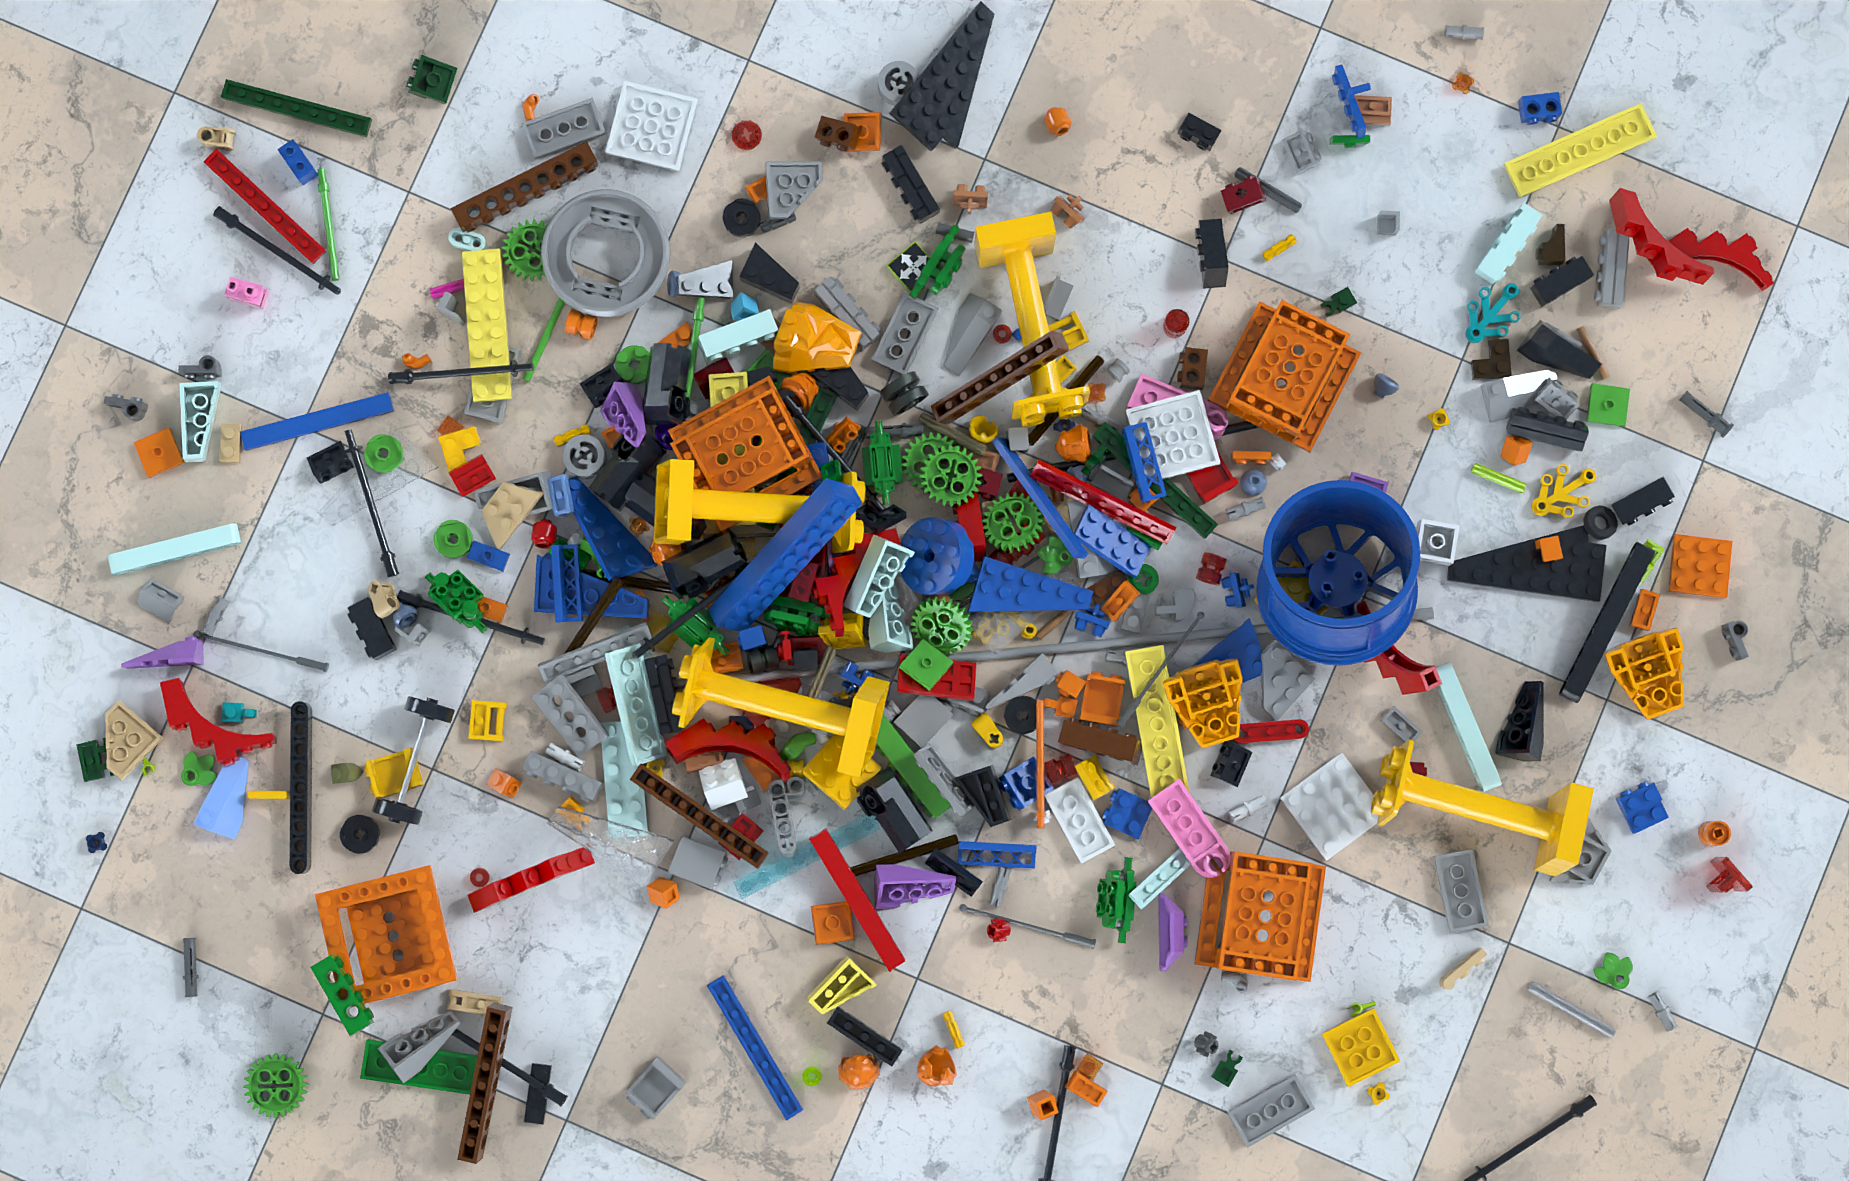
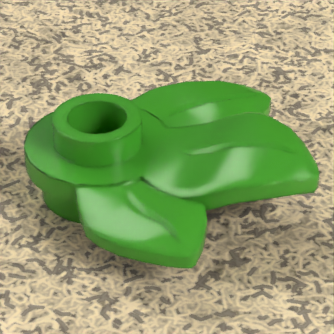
M1050 536L1048 539L1049 545L1039 548L1036 554L1046 562L1043 567V573L1056 574L1063 566H1068L1072 563L1073 556L1060 538ZM1063 553L1067 555L1066 560H1063L1061 557Z
M193 751L185 756L183 760L184 770L181 773V779L184 784L188 786L196 784L206 786L215 782L218 776L211 771L214 766V756L204 755L198 758ZM190 773H194L195 775L194 779L192 780L189 779Z
M1606 952L1603 961L1604 966L1593 969L1595 976L1600 982L1611 984L1615 989L1626 988L1630 981L1629 975L1633 970L1632 961L1629 957L1620 960L1615 954ZM1621 976L1623 982H1618L1616 977Z

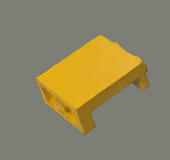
M406 748L397 753L366 761L364 770L372 783L369 785L372 795H375L376 798H383L401 792L414 748ZM417 761L407 790L424 785Z

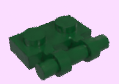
M103 738L104 746L100 747L98 740L76 744L84 782L105 778L104 770H107L106 763L102 764L100 753L105 752L107 758L106 738Z

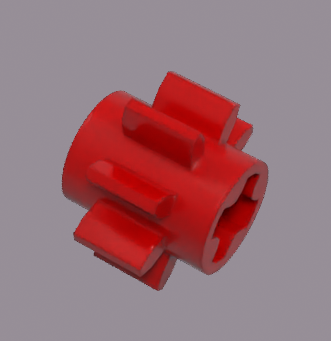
M1004 918L991 919L992 924L987 926L989 938L993 939V942L1007 941L1006 936H1009L1011 933L1009 923L1005 922Z

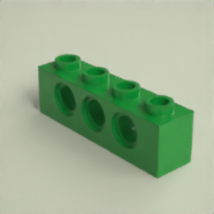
M332 954L310 968L349 1036H352L373 1024L372 1018H374V1015L370 1008H366L362 1002L364 997L361 992L355 990L352 976L349 973L346 974L343 969L345 965L341 957ZM332 971H335L338 974V980L336 982H333L330 979V974ZM342 988L348 991L346 999H342L340 996ZM351 1006L358 1008V1014L355 1017L350 1014Z

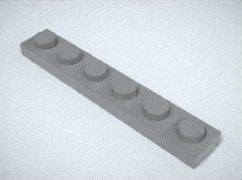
M644 622L538 664V668L546 684L561 674L566 676L606 660L605 653L639 643L642 646L645 644L644 638L650 640L653 637L647 623Z

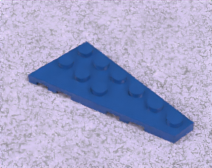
M577 476L568 479L574 507L573 514L608 581L658 566L650 552Z
M537 554L534 612L555 613L552 560ZM568 567L565 571V576L570 581L575 576V570ZM580 571L583 615H590L610 583ZM570 586L566 590V596L572 600L576 596V590ZM620 588L602 616L648 618L649 599ZM571 605L567 613L577 614V609Z
M983 557L968 612L1088 610L1093 591Z
M1250 618L1198 659L1191 667L1213 660L1237 659L1243 677L1242 683L1261 676L1262 649Z

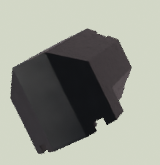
M654 343L650 349L642 406L644 422L647 425L682 424V420L689 417L690 398L686 397L684 392H687L686 384L691 350L684 346L678 345L677 348H674L670 343Z
M621 434L613 444L615 454L612 453L611 459L589 486L590 490L619 512L625 507V502L628 503L625 495L636 479L641 481L643 479L641 476L644 473L650 474L667 453L647 434H645L639 447H634Z
M644 473L641 476L643 479L641 481L636 479L627 491L625 499L628 500V503L625 502V506L654 527L656 478ZM692 518L690 541L700 540L707 528L704 519Z
M729 527L661 562L672 592L678 599H684V595L694 598L709 589V583L712 584L714 581L747 565V556L741 543L734 539L737 536Z
M891 766L856 788L860 795L857 797V802L865 815L876 817L875 820L879 822L899 853L933 831Z

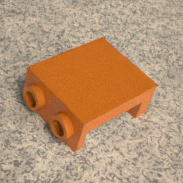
M1096 671L1087 674L1079 720L1117 727L1119 724L1116 721L1119 720L1126 680H1122V676L1113 674L1110 677H1104L1103 673Z

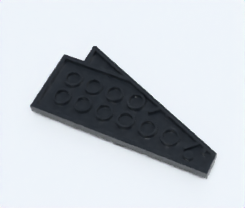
M982 1L975 6L889 112L895 120L930 151L937 146L942 138L954 149L958 148L995 15Z
M1584 525L1454 560V563L1448 566L1447 581L1600 602L1607 545L1588 542L1589 534L1586 532ZM1558 536L1563 558L1557 561L1544 562L1541 549H1536L1535 541Z

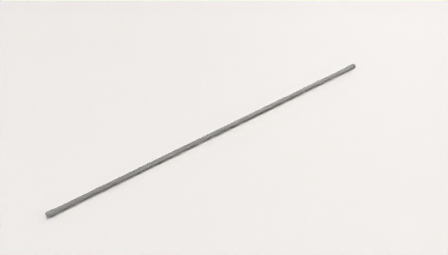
M1433 608L1415 609L1412 620L1433 619ZM1334 617L1336 619H1345L1344 617ZM1266 624L1253 625L1256 634L1271 633ZM1238 627L1191 631L1185 641L1224 638L1229 636ZM1186 631L952 653L947 657L955 661L969 662L1041 655L1042 653L1054 654L1179 642ZM898 659L856 662L855 664L859 666L856 672H863L864 669L869 671L894 669ZM846 664L831 665L827 675L838 674L839 668L843 669ZM795 668L764 671L756 675H752L750 672L729 674L728 676L757 682L815 676L817 669L795 670ZM677 679L679 688L676 689H683L688 679Z

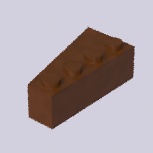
M1070 718V721L1064 720L1058 740L1060 744L1084 751L1089 750L1101 756L1107 755L1119 761L1126 760L1138 766L1142 745L1141 741L1136 739L1137 735L1125 733V736L1120 735L1118 730L1107 728L1106 731L1101 730L1099 725L1089 723L1088 726L1082 725L1080 720Z

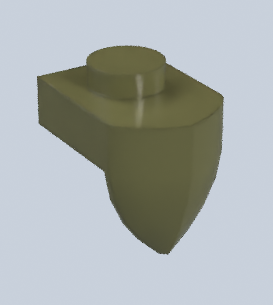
M354 763L331 765L332 784L353 782L363 774V770Z

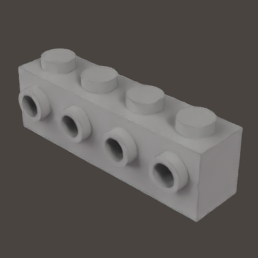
M530 751L522 768L527 770L526 775L535 779L537 776L544 778V783L553 787L556 783L562 786V791L571 795L572 792L580 794L579 798L586 802H590V799L596 801L604 784L533 751Z

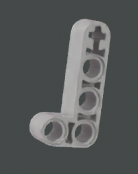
M791 777L785 782L776 780L768 787L778 846L785 857H792L798 851L789 799L798 798L805 794L806 786L800 777ZM795 783L802 785L799 791L792 790V786ZM781 787L783 791L781 794L775 795L773 794L774 788ZM785 806L786 811L779 814L776 812L777 807ZM783 824H788L790 829L785 833L781 832L780 827ZM785 838H788V841L792 846L790 847V851H787L785 848Z

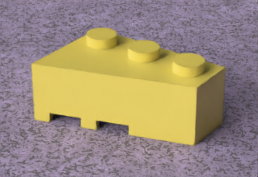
M847 955L807 996V1000L821 1014H824L845 1001L860 995V993L877 986V984Z

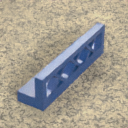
M1147 422L1124 427L1121 431L1141 504L1166 497L1167 494ZM1143 427L1145 436L1141 441L1135 437L1133 430ZM1142 445L1150 451L1147 459L1140 456L1139 450ZM1147 464L1154 467L1155 473L1152 478L1144 472ZM1152 482L1159 486L1160 494L1151 496L1149 487Z
M578 544L551 545L555 622L583 621ZM573 548L574 557L568 561L564 557V549ZM569 566L575 570V576L571 581L565 576V571ZM570 586L576 590V596L572 600L566 596V590ZM571 605L577 609L578 617L568 618L567 610Z
M959 841L958 864L1035 869L1037 845ZM962 849H970L976 856L970 861H962ZM974 850H982V851H980V852L977 854ZM988 850L995 857L990 862H984L979 855ZM993 851L1001 852L998 855H996ZM1004 851L1010 852L1014 857L1009 863H1003L999 858ZM1013 852H1020V853H1019L1017 856H1015ZM1024 852L1032 853L1031 864H1023L1018 857ZM978 857V859H979L981 862H977V861H974V860ZM997 858L1000 863H995L993 861ZM1017 860L1020 864H1013L1012 862Z

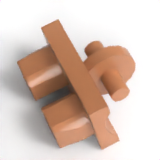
M958 184L956 190H954L953 206L968 209V214H971L972 209L979 210V207L987 208L988 192H986L985 186H975L974 192L967 191V185Z
M1069 195L1066 198L1071 203L1069 204L1062 196H1057L1050 211L1059 217L1065 210L1069 214L1063 221L1067 227L1071 229L1085 220L1075 209L1076 207L1081 211L1084 208L1079 203L1082 197L1073 198Z

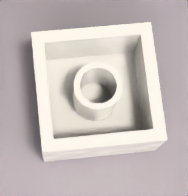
M1425 519L1419 520L1416 531L1420 542V561L1447 566L1453 564L1459 525Z
M735 758L699 770L704 794L711 810L748 797L743 777Z

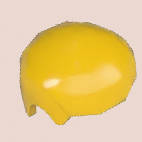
M975 416L970 420L969 433L971 438L981 443H989L997 437L998 428L994 421L989 423L986 416Z

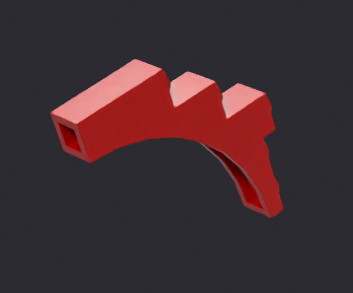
M1619 188L1610 198L1609 202L1616 232L1633 238L1636 254L1653 260L1657 277L1670 281L1678 277L1704 285L1714 274L1713 267L1687 256L1659 233L1645 215L1636 192Z
M1686 228L1669 240L1674 247L1695 260H1713L1741 271L1753 280L1761 291L1774 284L1771 274L1764 270L1760 259L1753 255L1752 252L1758 249L1754 238L1747 233L1730 245L1726 243L1725 236L1719 233L1718 230L1701 242L1697 241L1696 234L1689 230V228ZM1647 258L1648 261H1649V262L1651 263V265L1653 266V268L1655 269L1653 260Z
M896 528L884 530L878 534L875 532L863 534L862 542L854 543L853 550L849 551L850 555L833 558V565L830 566L832 576L815 579V587H812L813 597L818 599L819 605L824 604L825 612L831 618L829 620V627L831 631H834L835 637H841L844 634L842 609L845 596L854 582L873 535L901 545Z
M1365 601L1357 604L1356 611L1363 616L1371 614ZM1394 645L1382 654L1364 661V663L1376 661L1383 679L1395 677L1402 695L1426 692L1442 684L1435 666L1423 665L1413 661Z
M180 678L160 682L169 727L175 731H183L190 726L193 744L200 749L209 748L214 743L217 761L221 765L231 766L236 764L235 761L240 760V752L248 754L253 752V749L260 747L261 749H268L273 747L272 744L277 743L273 733L259 735L239 734L212 724L194 708Z
M703 718L665 742L666 750L676 764L704 753L731 752L749 756L762 762L772 769L783 782L790 779L791 767L786 760L782 761L779 757L780 752L774 746L776 734L765 723H762L746 734L744 728L741 725H737L734 720L716 731L712 723H707Z
M587 845L547 859L509 877L492 882L467 896L475 913L539 885L593 865L595 862Z

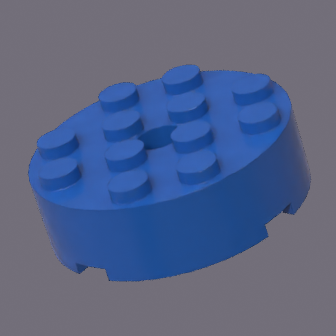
M928 517L915 522L906 531L900 543L901 546L915 552L911 558L907 559L904 564L905 568L900 572L905 583L918 593L934 596L950 595L957 588L963 586L971 574L974 563L973 543L969 540L966 534L967 531L957 522L947 519Z

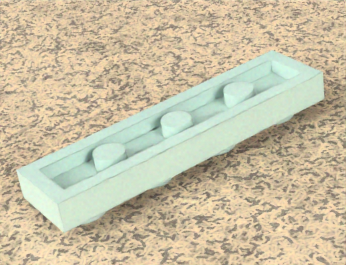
M1179 848L1128 895L1141 910L1191 865Z

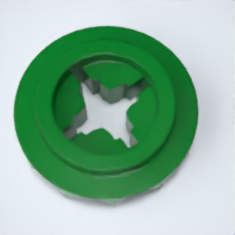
M1143 564L1137 577L1133 579L1128 576V581L1141 594H1149L1158 586L1159 576L1152 566ZM1141 571L1145 577H1151V579L1146 581L1145 587L1142 582L1135 581L1141 578Z

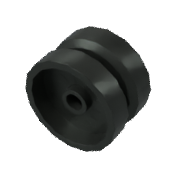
M915 371L897 378L880 391V395L885 402L892 401L888 408L893 416L908 411L929 395L924 386H917L920 379Z

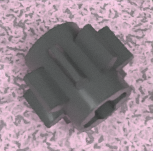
M1207 1031L1204 1032V1035L1199 1034L1194 1041V1046L1197 1048L1196 1052L1205 1057H1208L1209 1053H1216L1219 1046L1216 1040L1217 1036Z

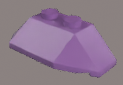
M1159 893V971H1166L1184 952V947L1188 946L1187 936H1184V928H1187V916H1184V912L1164 893Z

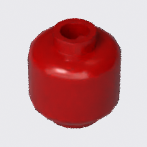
M541 519L533 524L531 541L538 548H550L556 541L557 527L552 524L551 520Z

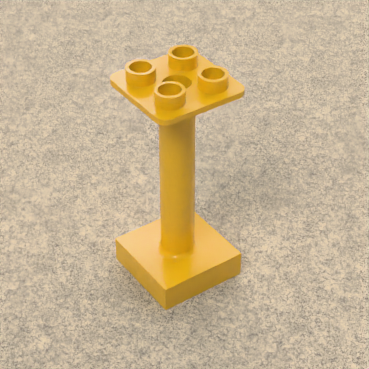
M1051 211L975 227L974 248L979 269L1005 263L1023 348L1049 332L1033 258L1053 254L1056 230ZM1054 359L1029 375L1033 393L1028 398L1013 402L1011 417L1012 420L1021 419L1022 427H1030L1044 423V415L1058 412L1060 419L1080 416L1082 414L1081 408L1087 405L1090 389L1088 386L1074 389L1061 387L1056 360Z
M669 459L657 465L654 543L677 545L690 541L692 518L785 524L810 496L693 489L694 460ZM850 471L842 474V481L840 483L853 486L863 504L865 498L864 481H857L856 472ZM856 512L832 536V553L853 550L854 543L862 542L864 525L862 520H855Z
M709 637L702 646L694 645L691 656L685 655L680 669V677L688 679L684 691L677 692L672 708V714L680 716L679 727L685 728L700 710V707L708 700L841 735L845 738L837 772L861 777L874 755L890 682L867 676L854 696L852 707L850 708L714 672L711 665L714 638Z
M1408 739L1400 747L1393 746L1390 755H1384L1380 765L1379 776L1387 778V781L1382 791L1377 790L1371 804V813L1379 815L1377 825L1384 826L1397 815L1399 808L1407 801L1540 838L1534 871L1558 876L1579 864L1594 788L1571 782L1549 796L1547 809L1545 810L1413 773L1410 759L1414 740Z

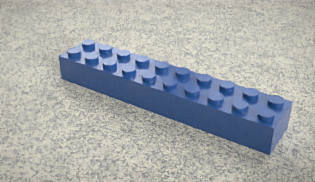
M827 478L820 484L710 606L708 611L716 627L738 632L749 629L753 622L761 616L764 610L772 604L774 599L861 506L862 501L853 486Z

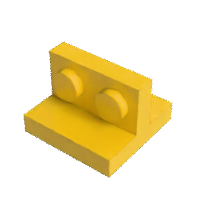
M842 614L844 634L841 637H835L834 631L830 630V618H825L824 626L818 627L819 636L829 647L834 649L867 647V639L862 633L863 615Z

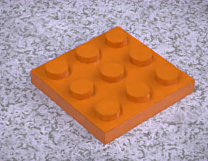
M1674 534L1668 591L1727 598L1733 541Z

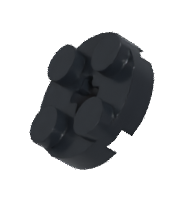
M744 198L736 199L728 204L722 215L726 230L737 237L753 235L761 221L758 208L752 201ZM741 213H744V216L747 218L743 222H739V219H736Z
M1019 696L1013 698L1007 704L1004 718L1010 730L1023 735L1036 730V700L1034 698ZM1020 710L1022 712H1024L1025 710L1028 712L1027 720H1025L1024 718L1020 720L1018 718L1020 716V714L1018 713Z
M354 815L349 817L341 827V843L353 853H367L377 846L379 842V826L371 817ZM357 829L365 832L361 840L359 837H355V834L358 833Z

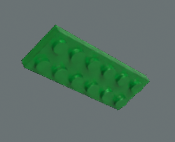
M366 1039L360 1079L470 1095L478 1055L439 1049L420 1072L403 1083L378 1050V1047L383 1045L385 1041Z

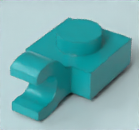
M223 702L221 722L243 723V717H257V710L244 709V703Z

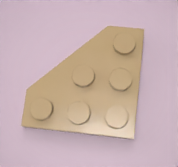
M118 700L105 714L106 768L123 781L156 747L163 737Z

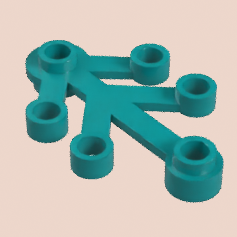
M1510 283L1503 288L1502 297L1491 310L1489 303L1491 289L1489 287H1482L1478 294L1481 298L1483 319L1479 324L1476 312L1479 309L1478 302L1471 301L1467 304L1470 326L1467 328L1465 335L1471 343H1479L1484 337H1505L1509 332L1507 326L1501 325L1497 329H1485V327L1489 323H1517L1521 318L1518 311H1512L1510 314L1496 315L1508 300L1514 299L1519 294V289L1515 284ZM1513 288L1514 294L1509 293L1508 289ZM1482 290H1486L1488 295L1484 296ZM1470 304H1474L1476 309L1472 310ZM1515 314L1517 316V320H1513L1511 318V315ZM1503 328L1505 330V334H1501L1499 332V329ZM1476 330L1478 331L1479 335L1474 336L1472 332Z

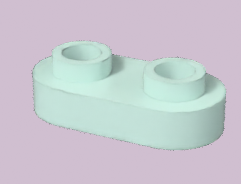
M454 228L449 233L450 244L455 248L464 251L486 249V241L481 234L475 232L468 233L467 231L462 232L460 228ZM462 237V240L457 242L456 238ZM480 243V246L474 247V244Z

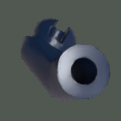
M729 716V723L734 720L737 725H741L744 728L746 734L754 729V724L748 717Z

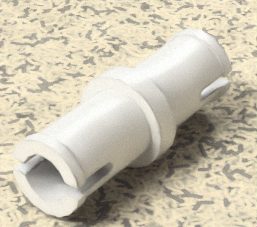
M553 743L549 745L550 749L547 748L545 754L559 760L560 764H566L578 772L582 770L581 767L585 764L584 760L575 757L570 751H565Z
M1261 795L1250 802H1244L1243 806L1230 811L1229 816H1232L1231 820L1233 823H1236L1248 815L1251 817L1254 815V812L1267 807L1268 802H1265V796Z

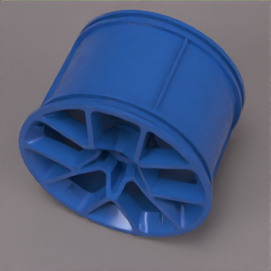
M1349 480L1317 483L1300 490L1286 500L1276 511L1268 525L1263 543V559L1257 576L1256 592L1259 610L1272 635L1294 654L1306 660L1325 665L1341 666L1361 663L1382 654L1393 646L1408 628L1418 599L1417 576L1421 551L1418 534L1409 515L1396 500L1385 492L1373 486ZM1336 525H1349L1363 529L1365 532L1348 550H1344ZM1328 526L1336 551H1326L1325 555L1311 564L1298 542V536L1313 528ZM1372 536H1376L1394 554V561L1369 576L1364 565L1354 555ZM1288 544L1293 548L1303 568L1276 567L1277 560ZM1400 568L1403 587L1399 593L1377 584V582ZM1276 577L1309 579L1311 590L1309 601L1300 603L1293 601L1280 586ZM1365 592H1372L1391 600L1381 609L1365 616L1356 611L1357 601ZM1329 606L1338 608L1345 619L1329 618L1315 613Z

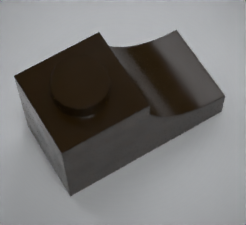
M1556 224L1552 228L1550 240L1542 242L1536 248L1535 257L1538 260V265H1562L1566 261L1565 224Z

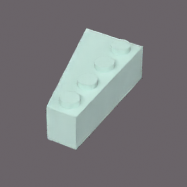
M1523 203L1515 211L1474 273L1492 285L1496 281L1500 282L1506 274L1504 272L1507 265L1510 267L1517 257L1514 255L1518 250L1522 251L1527 243L1525 241L1526 238L1533 235L1537 229L1536 224L1543 215L1526 203Z
M769 309L699 335L698 344L706 364L709 365L729 355L736 354L745 348L754 347L764 340H773L776 338L775 335L778 333V328Z
M219 381L179 383L183 460L186 463L206 462L222 385Z
M873 535L843 606L870 618L883 600L885 591L892 587L894 578L899 571H903L905 562L915 552Z

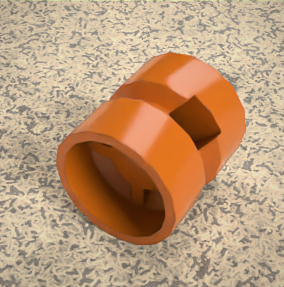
M571 309L565 323V333L572 335L579 333L580 337L591 340L597 327L598 317L588 314L584 316L582 312Z
M1706 821L1699 827L1698 836L1705 845L1721 846L1730 840L1731 829L1723 821Z

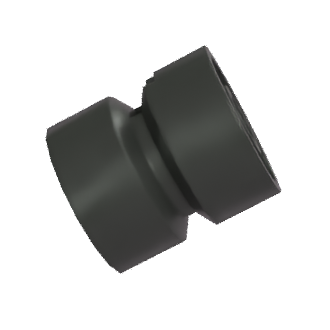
M773 644L762 647L760 651L758 649L746 651L747 664L752 675L763 673L764 669L771 671L779 668V660Z

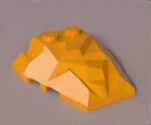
M797 302L792 306V309L786 310L774 341L773 348L776 352L773 357V369L778 372L797 374V371L800 370L814 372L817 368H825L826 370L848 368L851 365L862 333L816 305Z
M1678 628L1646 634L1616 645L1614 649L1604 653L1611 674L1647 720L1684 707V682H1682V670H1684L1682 652H1684V646Z
M1237 659L1209 661L1175 673V676L1163 681L1168 701L1202 749L1239 737V705L1242 696L1240 689L1243 677Z

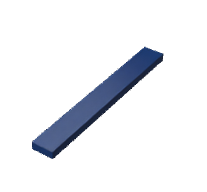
M387 392L240 431L244 449L247 451L394 412L390 393Z
M995 437L992 440L993 445L1073 558L1085 559L1089 554L1037 481L1030 478L1031 473L1015 451H1010L1008 440Z
M723 975L708 984V989L785 1119L788 1120L803 1111L802 1106L725 976Z

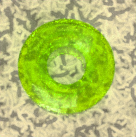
M814 1066L807 1067L802 1074V1079L808 1086H816L822 1078L821 1071ZM809 1073H815L816 1078L814 1080L809 1079Z

